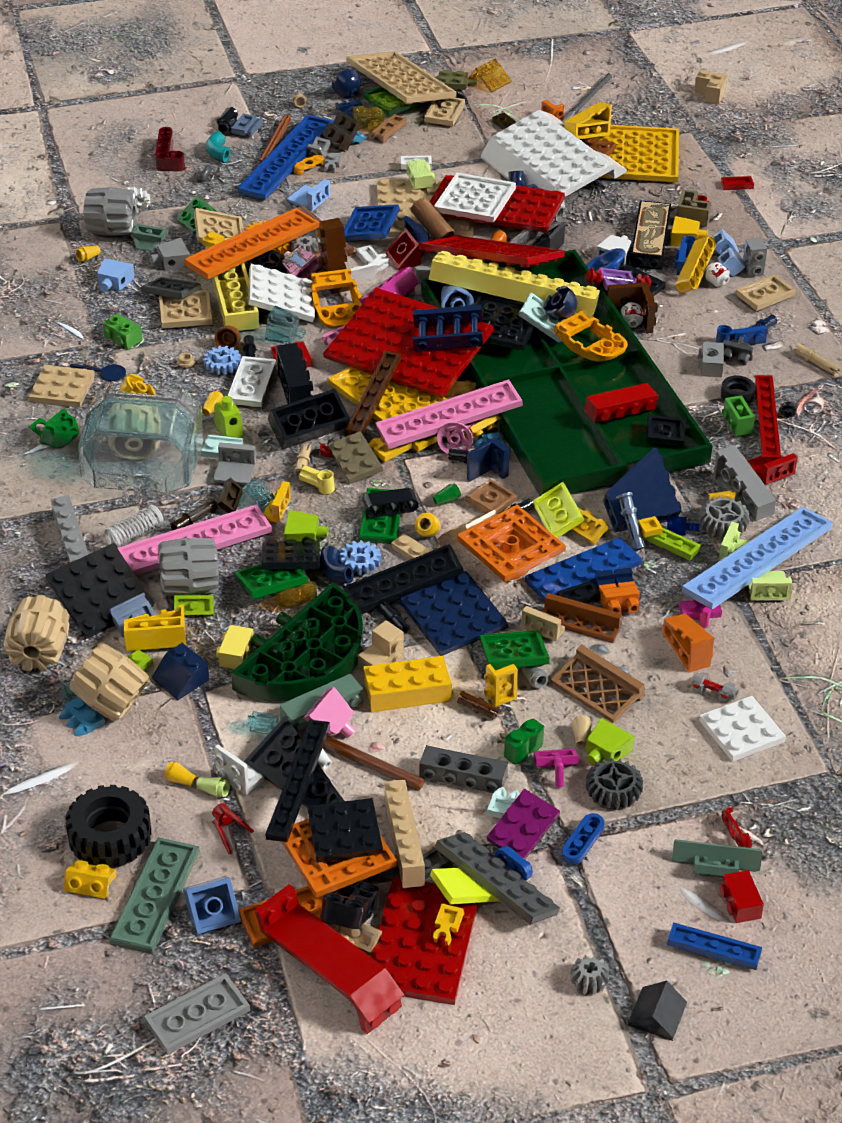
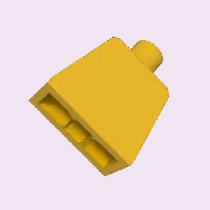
M675 216L670 246L680 247L682 238L685 236H693L696 240L707 237L708 231L699 230V221Z

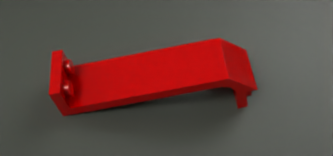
M288 884L255 909L261 933L345 996L356 1009L361 1030L366 1034L379 1027L383 1021L402 1007L401 998L404 994L387 969L301 906L296 890L292 885Z

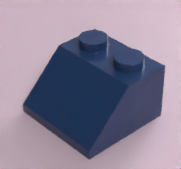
M181 643L166 652L152 675V679L176 700H179L209 681L208 663L185 644Z

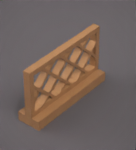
M582 644L576 649V655L551 678L552 684L612 723H615L636 700L641 701L645 697V688L642 682ZM578 662L584 666V669L572 670V667ZM596 673L600 676V679L588 680L587 674ZM585 675L586 681L573 682V676ZM564 676H571V682L562 683L559 679ZM611 683L615 685V689L603 690V684ZM601 685V691L589 692V686ZM586 686L587 692L578 693L574 690V687ZM619 694H629L631 696L628 700L619 701ZM616 695L617 701L605 702L604 696ZM602 696L603 702L593 703L590 701V697ZM618 706V710L613 715L606 711V707Z

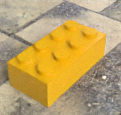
M444 656L364 666V687L371 712L451 701L452 683Z

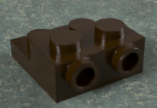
M339 110L333 124L328 122L322 136L330 140L331 145L333 143L335 149L348 151L361 123Z

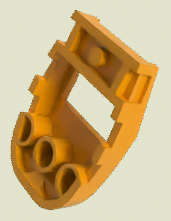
M351 269L311 274L314 307L321 324L326 327L339 328L346 325L361 307V302L359 301L362 298L361 292L358 291L355 279H352L350 276ZM349 286L353 303L320 306L318 290Z
M583 311L555 325L554 333L571 351L592 361L613 359L624 353L628 345L623 336L612 332V327L601 325L595 317L588 318L584 315L585 312ZM588 328L601 340L584 348L581 342H575L571 336Z

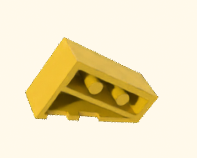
M598 102L565 120L564 128L578 139L610 135L612 105Z
M184 604L179 605L178 609L173 611L160 610V614L150 617L149 614L125 619L124 637L126 651L174 648L181 643L186 645Z

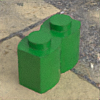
M533 718L525 721L519 729L510 732L505 737L504 757L515 765L523 762L533 751H538L543 745L544 725Z

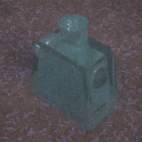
M275 305L268 315L265 340L290 344L295 337L303 340L306 330L298 327L299 318Z

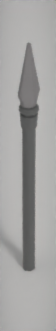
M608 73L576 106L569 110V113H567L562 122L564 123L565 120L578 114L580 109L612 78V75Z

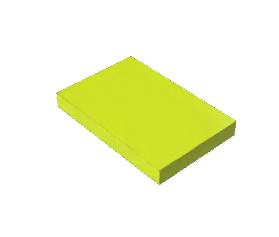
M561 482L533 500L534 507L544 526L556 538L585 521L564 482Z
M460 868L432 869L430 873L431 878L450 904L500 901Z

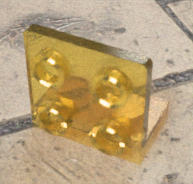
M496 58L475 68L469 76V79L482 80L490 92H494L512 82Z

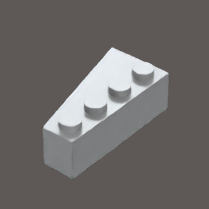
M735 444L716 451L713 480L724 491L732 490V492H737V502L741 501V505H746L749 515L755 521L773 515L776 499Z

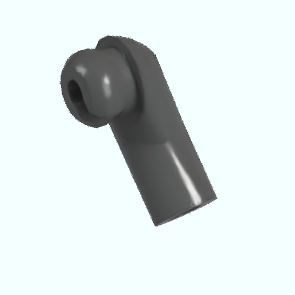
M206 165L202 173H197V181L204 182L207 180L212 171L210 165Z

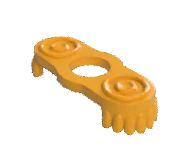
M314 155L303 159L295 164L294 174L303 175L304 170L313 168L320 163L324 166V157L322 155ZM310 161V162H313V164H309V165H308V164H305V162Z

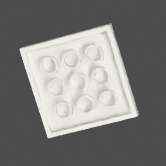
M456 173L434 205V208L441 214L494 222L516 189V183Z
M251 264L249 268L248 305L313 322L315 307L312 299V281L307 278L296 277L293 274H285L276 269L271 270L261 265Z

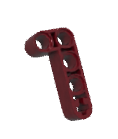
M170 127L159 129L155 152L156 169L158 171H183L185 169L184 153L173 151V130Z

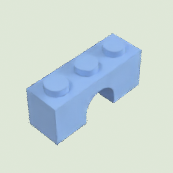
M721 229L713 236L716 245L715 250L720 254L717 258L719 263L728 268L730 275L734 277L746 266L734 239Z

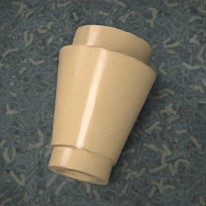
M579 715L574 718L571 725L576 746L584 748L591 733L592 722L589 717Z

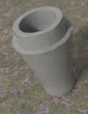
M524 666L521 668V671L525 674L532 687L542 688L547 684L548 676L544 670L534 666Z

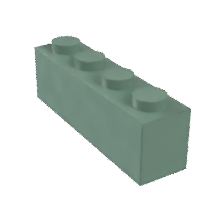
M348 674L280 704V719L282 720L286 715L297 732L303 731L308 725V722L303 717L327 689L335 687L350 708H353L363 703V688L351 674Z

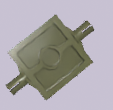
M442 70L435 77L451 89L466 90L468 85L477 86V79H469L468 72L464 71L450 72L449 70Z

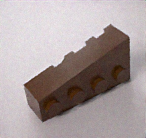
M339 218L320 221V228H318L320 242L318 243V248L321 256L318 259L321 270H319V273L347 269L345 264L347 262V255L343 248L346 247L345 232L342 222ZM348 286L329 289L331 294L350 291Z

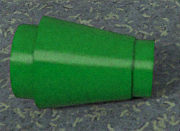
M455 483L448 484L433 495L432 498L438 506L457 501L461 497V492Z

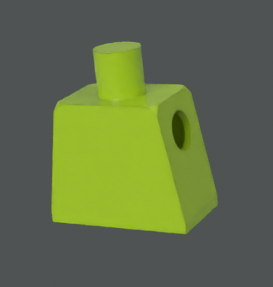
M224 396L222 401L214 404V423L223 436L243 438L241 413L232 401V397Z
M289 510L284 531V541L288 539L296 541L314 539L317 541V537L328 538L329 526H319V517L317 515Z
M601 718L587 739L586 761L594 766L596 762H602L603 759L606 761H610L611 758L614 761L622 759L633 751L635 736Z

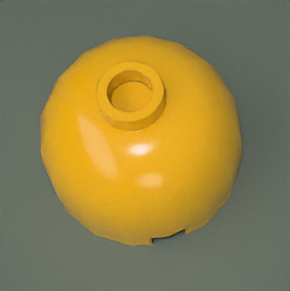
M129 374L125 377L119 390L121 397L126 398L128 393H135L137 397L145 394L151 402L155 398L156 393L150 384L146 385L143 383L145 379L135 374Z

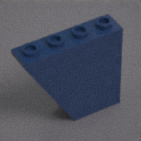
M653 448L606 492L603 499L614 533L628 530L625 517L620 513L622 509L619 500L616 499V496L624 493H633L632 500L634 507L637 508V521L654 516L659 523L674 521L678 519L682 511L681 504L675 496V488L669 481V472L665 470L663 457L659 454L657 448Z

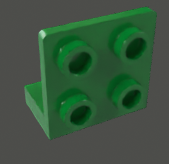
M198 195L177 217L194 234L196 233L195 208L217 212Z

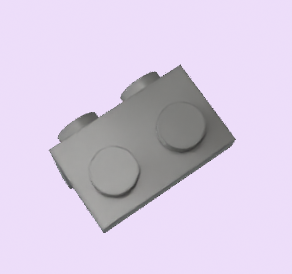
M219 442V462L214 475V482L225 484V481L231 477L239 485H249L256 465L255 446Z

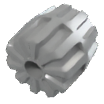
M113 187L93 188L87 191L83 214L88 232L106 236L131 235L132 230L138 224L137 216L139 215V209L137 208L138 198H136L135 191Z
M181 538L159 543L158 574L160 576L162 595H200L213 593L218 590L219 567L214 539Z

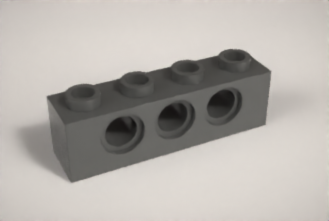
M426 745L419 763V777L489 793H494L497 789L504 787L508 774V762L428 745Z

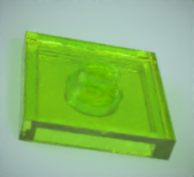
M388 91L369 96L370 101L385 110L410 106V104H405L401 99L396 98L395 95Z

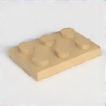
M450 98L449 100L439 99L433 101L424 117V122L441 124L447 127L453 126L465 105V99Z
M775 274L736 289V295L756 311L795 296L796 292L794 288Z

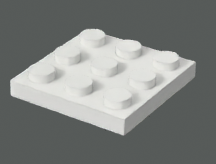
M753 696L701 714L699 718L701 724L732 762L784 743L786 740V735Z

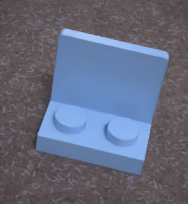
M324 179L314 188L304 185L288 197L287 201L297 206L304 205L308 210L313 211L330 198V181Z

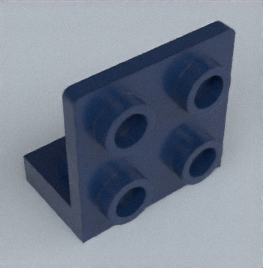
M493 438L467 453V480L471 482L490 470L502 479L508 477L510 448L498 439Z

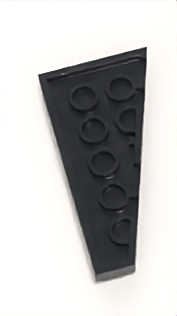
M286 715L244 761L281 790L284 787L302 740ZM317 762L302 805L307 808V806L344 802Z

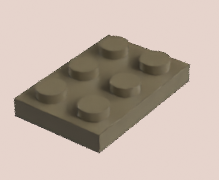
M361 431L328 444L329 451H331L332 456L349 484L383 471L381 463Z

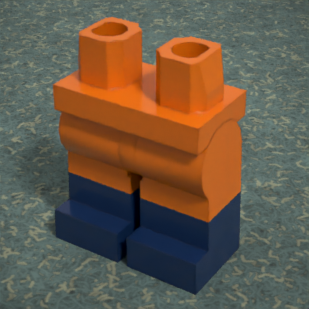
M631 567L614 569V574L612 570L595 572L594 585L601 593L600 602L604 609L621 613V610H628L631 614L638 613L640 593L635 585Z

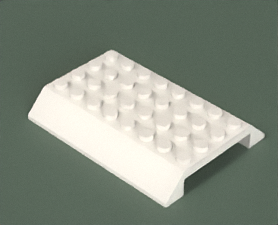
M542 110L532 113L490 137L481 154L482 160L508 180V172L524 171L526 185L535 184L538 188L563 192L565 197L606 173L615 179L627 172L626 168L611 157L593 150L566 130L564 123L557 117ZM563 201L561 206L565 208V203Z

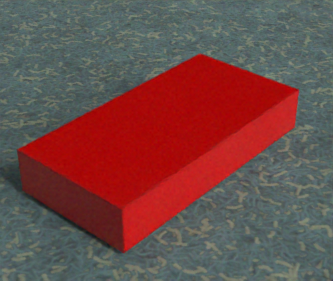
M751 176L721 177L723 190L754 189V182Z

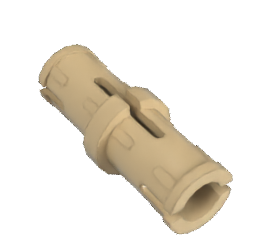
M302 444L299 455L296 456L294 474L297 475L299 471L297 477H299L301 469L310 463L309 456L312 448L308 444Z

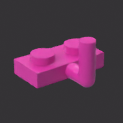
M696 600L679 601L680 613H686L692 619H699L703 628L709 626L710 618H720L722 615L720 605L710 609Z
M575 748L533 751L536 767L550 768L554 765L555 786L563 787V767L578 764V754Z

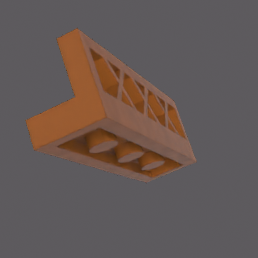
M547 593L545 597V606L542 612L556 615V618L561 619V625L565 626V630L614 643L621 629V613ZM571 619L575 623H566L565 620ZM584 625H592L594 628L587 629L584 628ZM610 630L613 631L612 635H608L603 633L602 631Z

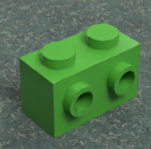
M118 313L103 322L104 336L127 350L142 341L141 326Z
M742 395L725 398L722 416L728 422L729 429L733 431L735 436L752 434L755 416Z

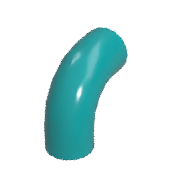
M219 131L214 132L206 141V151L211 157L219 161L227 162L231 153L230 148L222 146L225 144L226 139Z

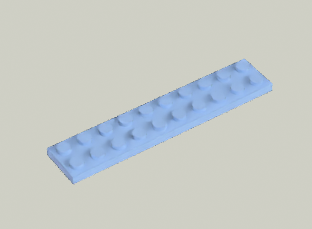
M801 507L683 585L682 593L706 607L714 609L751 584L752 578L761 577L832 529L833 522L805 507Z

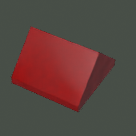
M405 228L385 251L399 270L408 266L415 267L421 265L419 243L411 232Z

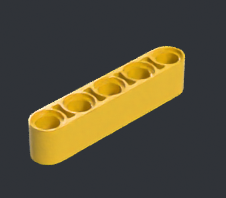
M712 236L694 241L676 281V288L679 293L683 294L698 288L716 246Z

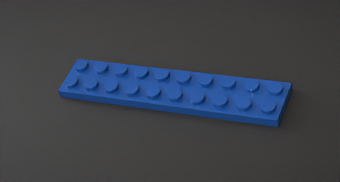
M307 114L237 188L238 193L258 198L259 200H266L294 170L295 164L302 161L309 154L308 144L312 145L316 137L324 138L322 134L328 122L333 124L334 121Z

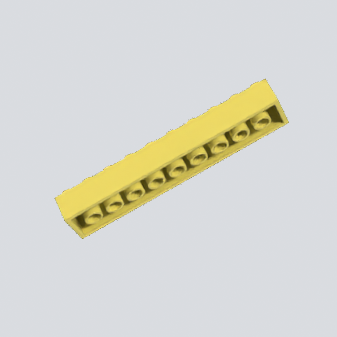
M447 251L438 252L432 260L428 280L524 303L530 293L546 301L549 295L552 297L558 292L557 288L567 286L577 297L578 304L575 314L583 311L585 316L592 318L596 310L600 290H596L597 288L593 286L584 287L580 286L577 282L567 283L560 278L550 279L543 274L533 275L530 271H517L509 266L504 268L500 267L497 263L487 264L483 263L480 259L470 260L463 255H450L451 253Z

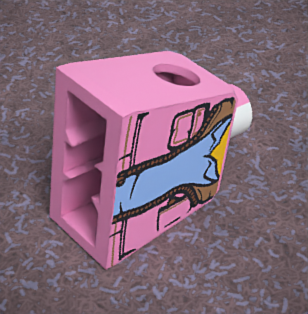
M296 248L292 253L287 251L284 254L285 259L282 260L288 274H293L300 278L308 279L312 273L321 267L317 256L302 248Z

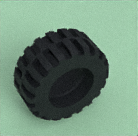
M101 785L94 790L91 788L86 791V794H80L76 798V802L73 801L66 813L65 824L69 847L79 860L87 861L88 864L96 866L105 864L110 868H114L113 866L115 865L124 866L127 861L132 862L137 859V855H141L150 843L152 833L149 808L144 798L139 796L134 790L129 791L128 787L121 786L120 788L117 785L104 787V785ZM106 821L124 823L122 827L109 832L93 829L96 825Z

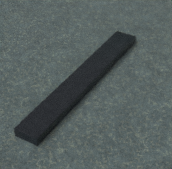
M309 720L265 833L266 840L288 842L330 730V722Z

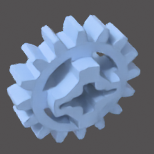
M218 346V349L213 347L212 351L207 350V354H204L206 370L211 369V373L216 371L217 375L220 373L226 375L228 371L233 373V369L237 370L241 361L239 351H234L233 347L228 349V346Z
M362 540L358 544L352 541V545L346 544V548L341 549V564H350L353 572H358V575H361L362 572L369 574V570L375 571V567L380 566V549H376L375 544L370 546L369 541L366 544Z

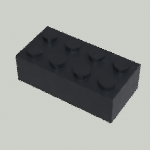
M297 343L276 345L278 376L287 404L313 396L311 395L313 382L312 380L309 381L310 374L309 370H307L306 361L303 360L302 349L298 348Z
M332 389L271 409L267 420L283 450L345 429L350 418L336 389Z

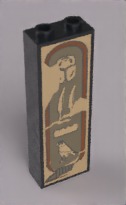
M640 200L630 256V265L632 267L662 270L671 203Z

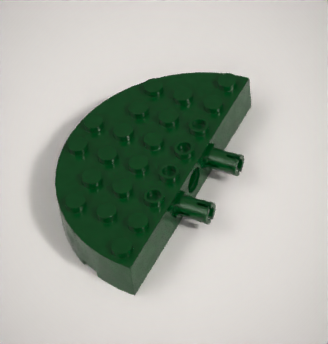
M331 583L294 617L289 616L283 611L280 612L276 622L283 627L269 639H265L259 634L253 636L251 645L258 649L231 672L232 690L259 700L282 702L294 699L351 674L358 664V655L363 650V622L357 604L350 600L349 595L344 590Z

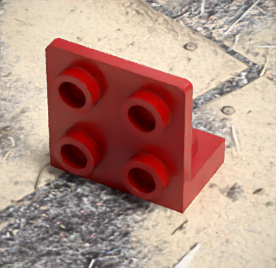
M792 453L774 461L762 463L761 455L747 462L762 482L767 485L795 474L798 457Z

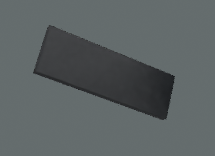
M448 544L343 586V589L349 595L350 600L357 604L360 613L364 614L378 608L381 603L384 605V602H394L418 590L431 587L463 574L464 570L451 545Z

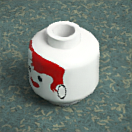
M719 262L711 263L705 270L706 279L716 287L727 284L730 279L729 269Z
M629 302L622 307L621 316L629 327L639 326L643 322V312L639 304Z

